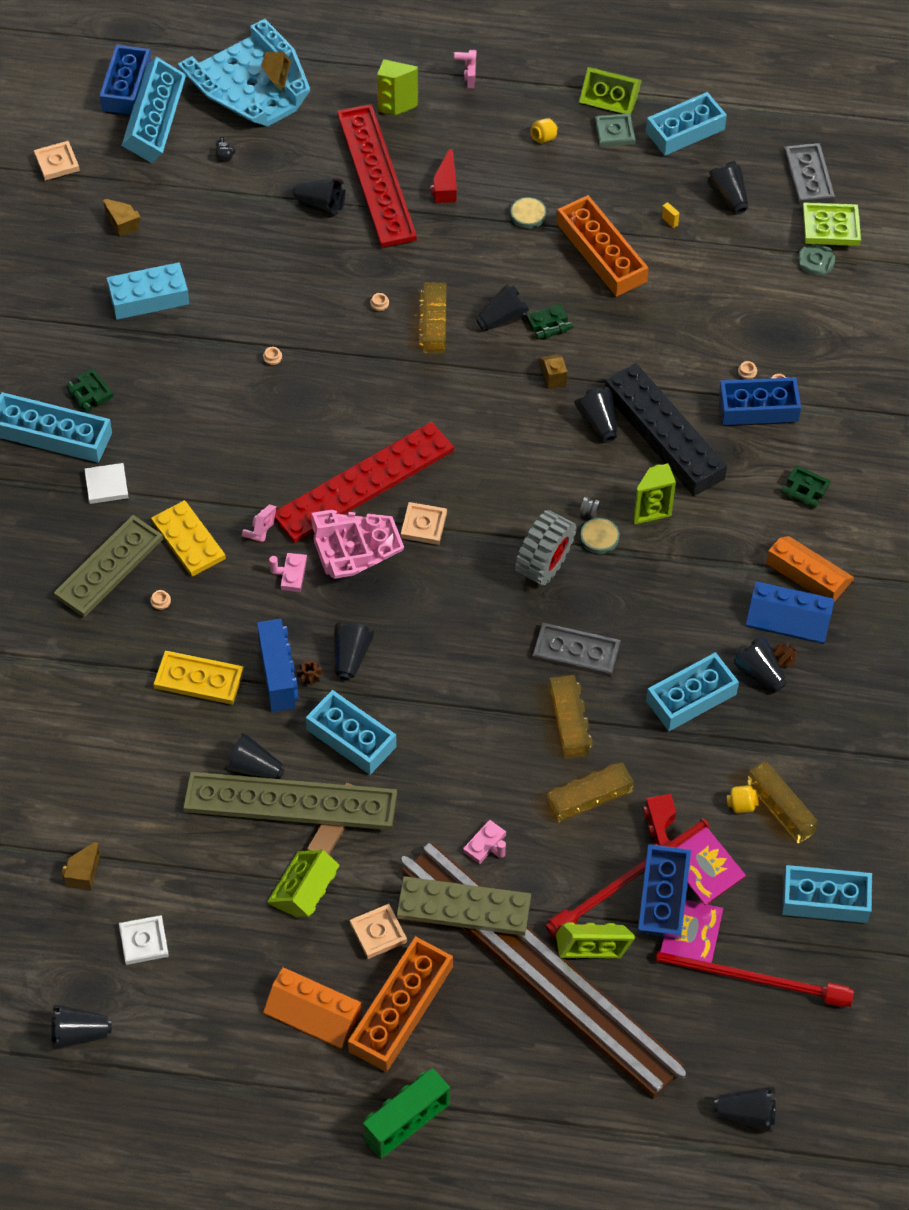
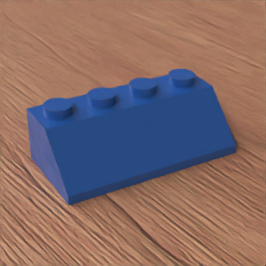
M756 581L746 627L825 644L835 599Z

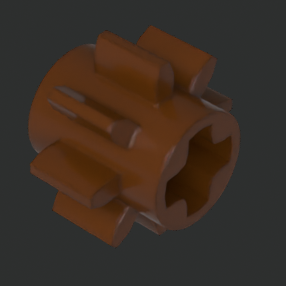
M778 643L773 649L779 666L784 667L786 665L791 667L797 661L795 656L797 651L789 643L782 645Z
M308 659L304 663H299L300 670H297V677H301L302 684L305 682L312 686L316 681L320 682L319 675H322V668H318V661L313 662Z

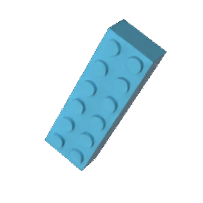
M155 57L145 68L122 142L123 147L151 163L163 153L186 74L158 57Z
M1 392L0 438L99 463L112 435L110 419Z

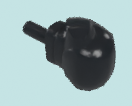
M221 137L220 143H217L216 157L220 161H229L235 154V147H229V143H225L224 138Z

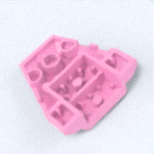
M336 510L314 512L311 514L316 549L325 573L327 575L330 574L334 579L353 576L404 550V545L392 516L367 514L366 517L355 516V512L342 515L337 514Z

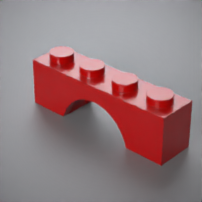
M667 794L647 798L646 806L643 807L644 818L648 819L650 823L648 825L649 835L651 838L654 837L655 843L653 845L666 846L671 841L667 838L665 830L675 822L676 817L672 796Z

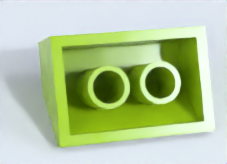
M383 59L377 74L378 112L397 115L417 107L418 67Z
M588 67L579 102L631 115L642 80Z
M669 464L656 465L649 468L638 485L633 518L634 525L672 516L676 481Z
M324 850L298 851L267 902L295 917H309L315 911L316 904L325 894L329 882L335 877L340 865Z
M574 923L562 924L556 933L560 958H621L635 939L634 934L624 925H615L614 923L595 925L594 923L575 925Z

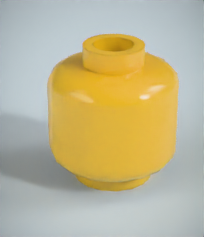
M550 118L538 120L532 125L531 137L541 144L552 141L557 136V126Z
M750 785L733 787L731 795H727L728 807H732L736 814L753 812L755 806H758L757 790H753Z

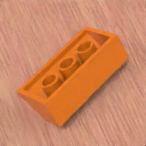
M790 536L779 538L768 551L767 565L811 593L835 599L834 602L854 580L853 576Z
M283 967L272 985L263 1013L268 1017L342 1050L362 1012L361 1002Z

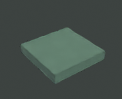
M630 114L595 116L600 147L635 144Z

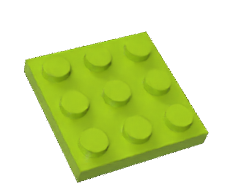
M803 203L805 244L860 246L861 233L858 205Z

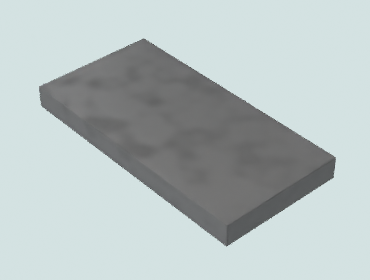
M820 143L785 147L784 152L799 205L803 203L834 201L835 195Z
M542 622L533 659L611 677L621 640Z

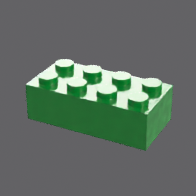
M433 1068L428 1072H422L412 1085L404 1086L398 1096L393 1100L391 1098L388 1099L378 1112H372L365 1118L363 1123L364 1141L380 1159H383L450 1105V1086Z

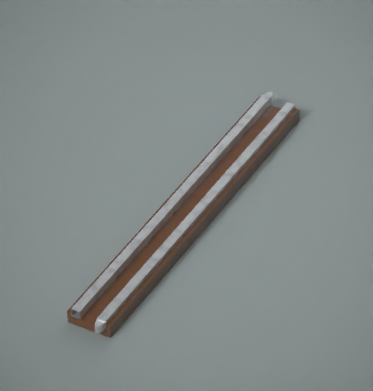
M433 842L427 844L423 848V853L414 861L406 856L402 857V864L404 866L402 875L405 877L482 887ZM528 926L525 936L461 927L652 1099L676 1076L682 1079L685 1078L684 1064L569 962L564 958H560L559 954Z

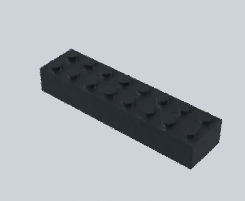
M637 363L605 379L604 388L610 389L613 396V404L663 462L669 464L671 471L693 496L725 480L727 465Z

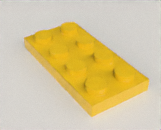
M185 500L151 518L153 525L163 535L164 540L191 577L226 559L225 553Z
M165 651L154 682V689L233 705L244 667Z

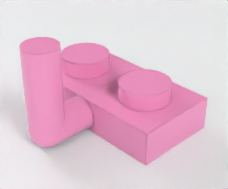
M469 50V53L455 52L454 60H465V68H468V70L464 71V81H468L467 88H474L476 50Z
M269 504L258 515H255L252 523L254 532L243 529L242 537L264 542L267 530L274 523L277 506Z
M287 553L285 567H278L277 557L271 556L269 559L271 573L283 575L281 590L301 592L307 555Z
M489 820L463 848V853L478 864L490 852L499 858H503L505 856L506 843L502 839L506 836V831Z

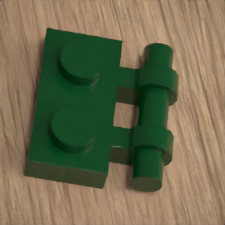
M561 304L528 313L526 316L532 331L536 332L537 339H547L551 335L563 334L567 330L573 329L572 322H568V316Z
M94 368L77 376L79 383L74 385L73 382H68L66 384L69 394L76 398L77 404L86 412L92 410L91 402L94 401L99 406L114 398L113 392ZM84 390L87 392V395L85 396L81 394V392Z
M796 465L787 479V483L792 485V487L789 488L784 485L781 493L786 494L792 500L795 498L803 502V505L807 507L817 508L819 501L813 499L814 496L822 499L831 481ZM798 489L807 492V495L798 492Z

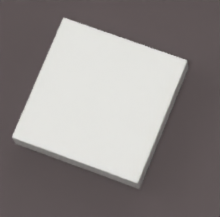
M123 463L85 468L90 504L128 498Z
M162 915L119 923L126 965L169 957Z

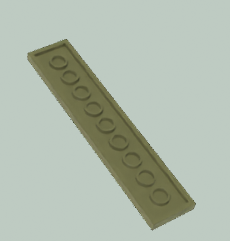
M190 772L184 812L392 830L398 793L397 789Z

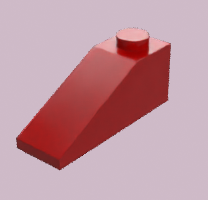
M449 149L434 176V185H430L431 196H434L435 203L457 202L453 149Z

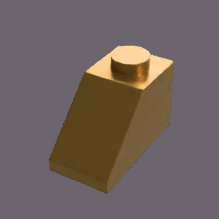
M265 52L264 59L262 60V69L278 90L284 92L291 60L285 52Z
M109 199L103 200L105 213L119 237L140 229V215L138 211L133 210L131 205Z
M558 354L539 357L548 389L566 386L567 369L563 357Z
M92 843L68 859L67 866H63L62 878L65 879L66 887L92 890L100 857L99 843Z

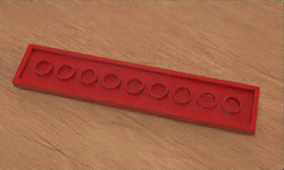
M372 104L337 111V116L381 248L417 241V235Z
M430 422L276 510L274 520L295 544L314 533L311 519L312 513L336 510L337 514L345 515L454 452V446L434 423Z

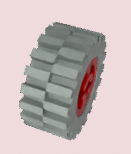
M550 510L544 511L539 516V519L534 522L533 528H530L527 538L523 541L524 544L520 548V554L516 559L515 570L541 585L549 583L551 578L553 579L556 571L560 569L561 563L566 559V554L569 553V547L573 543V537L576 534V524Z

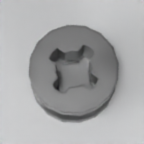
M585 496L579 514L582 516L588 515L590 518L595 519L600 508V501H592L589 497Z

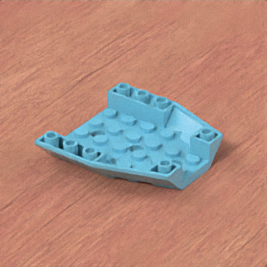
M266 19L251 25L250 37L200 63L191 56L178 63L179 68L206 97L252 122L269 126L296 112L310 92L309 84L295 49ZM265 52H285L291 60L284 92L278 90L262 69V60L264 59Z

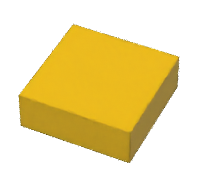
M667 202L662 207L661 218L675 228L678 226L680 213Z

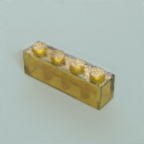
M424 282V290H420V301H424V304H420V316H423V319L419 321V330H423V334H419V345H423V353H445L446 283Z
M575 675L550 678V693L564 758L589 755V748L593 746L591 734L588 735L586 730L589 729L588 718L583 716V712H585L584 700L579 698V694H581L580 683L576 682Z
M767 761L749 771L748 785L753 790H757L759 798L798 843L803 842L816 833L818 820Z
M623 762L611 764L602 771L592 772L585 778L575 779L566 786L552 789L547 795V804L557 822L560 823L633 792L634 781Z

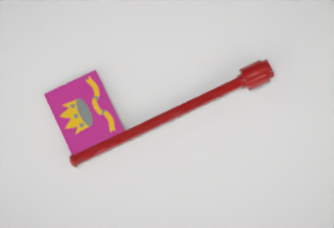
M700 819V822L665 846L691 850L688 885L705 906L746 877L745 873L711 833L709 824L705 819ZM646 860L573 911L564 909L549 919L545 927L551 937L556 939V933L562 924L574 923L577 925L576 922L579 917L645 872Z
M686 900L681 939L664 937L661 950L655 955L657 963L672 964L820 996L821 999H825L824 1004L845 1008V1006L851 1007L854 990L849 989V986L829 982L828 986L820 987L713 964L712 959L723 914V908L705 906L703 903Z

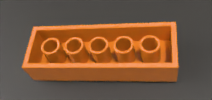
M589 195L557 209V225L616 297L647 282L648 266Z
M415 936L348 1040L349 1052L387 1073L452 970L453 956Z

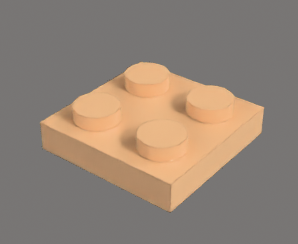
M69 141L34 150L45 180L80 171Z
M409 502L401 530V538L439 545L447 516V509Z
M389 904L350 920V925L367 959L407 943V938Z

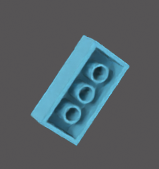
M706 92L648 117L646 133L664 155H668L725 130L727 115L711 95Z
M180 262L107 277L109 294L116 320L189 305L188 289Z
M715 652L648 688L646 702L667 730L671 731L737 695L739 682Z
M333 690L306 717L307 731L369 775L396 748L395 733Z
M786 865L783 877L782 915L868 923L871 914L872 873Z

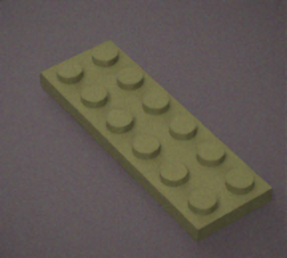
M132 515L54 592V597L85 618L163 540V535Z
M404 876L397 919L525 936L531 893Z

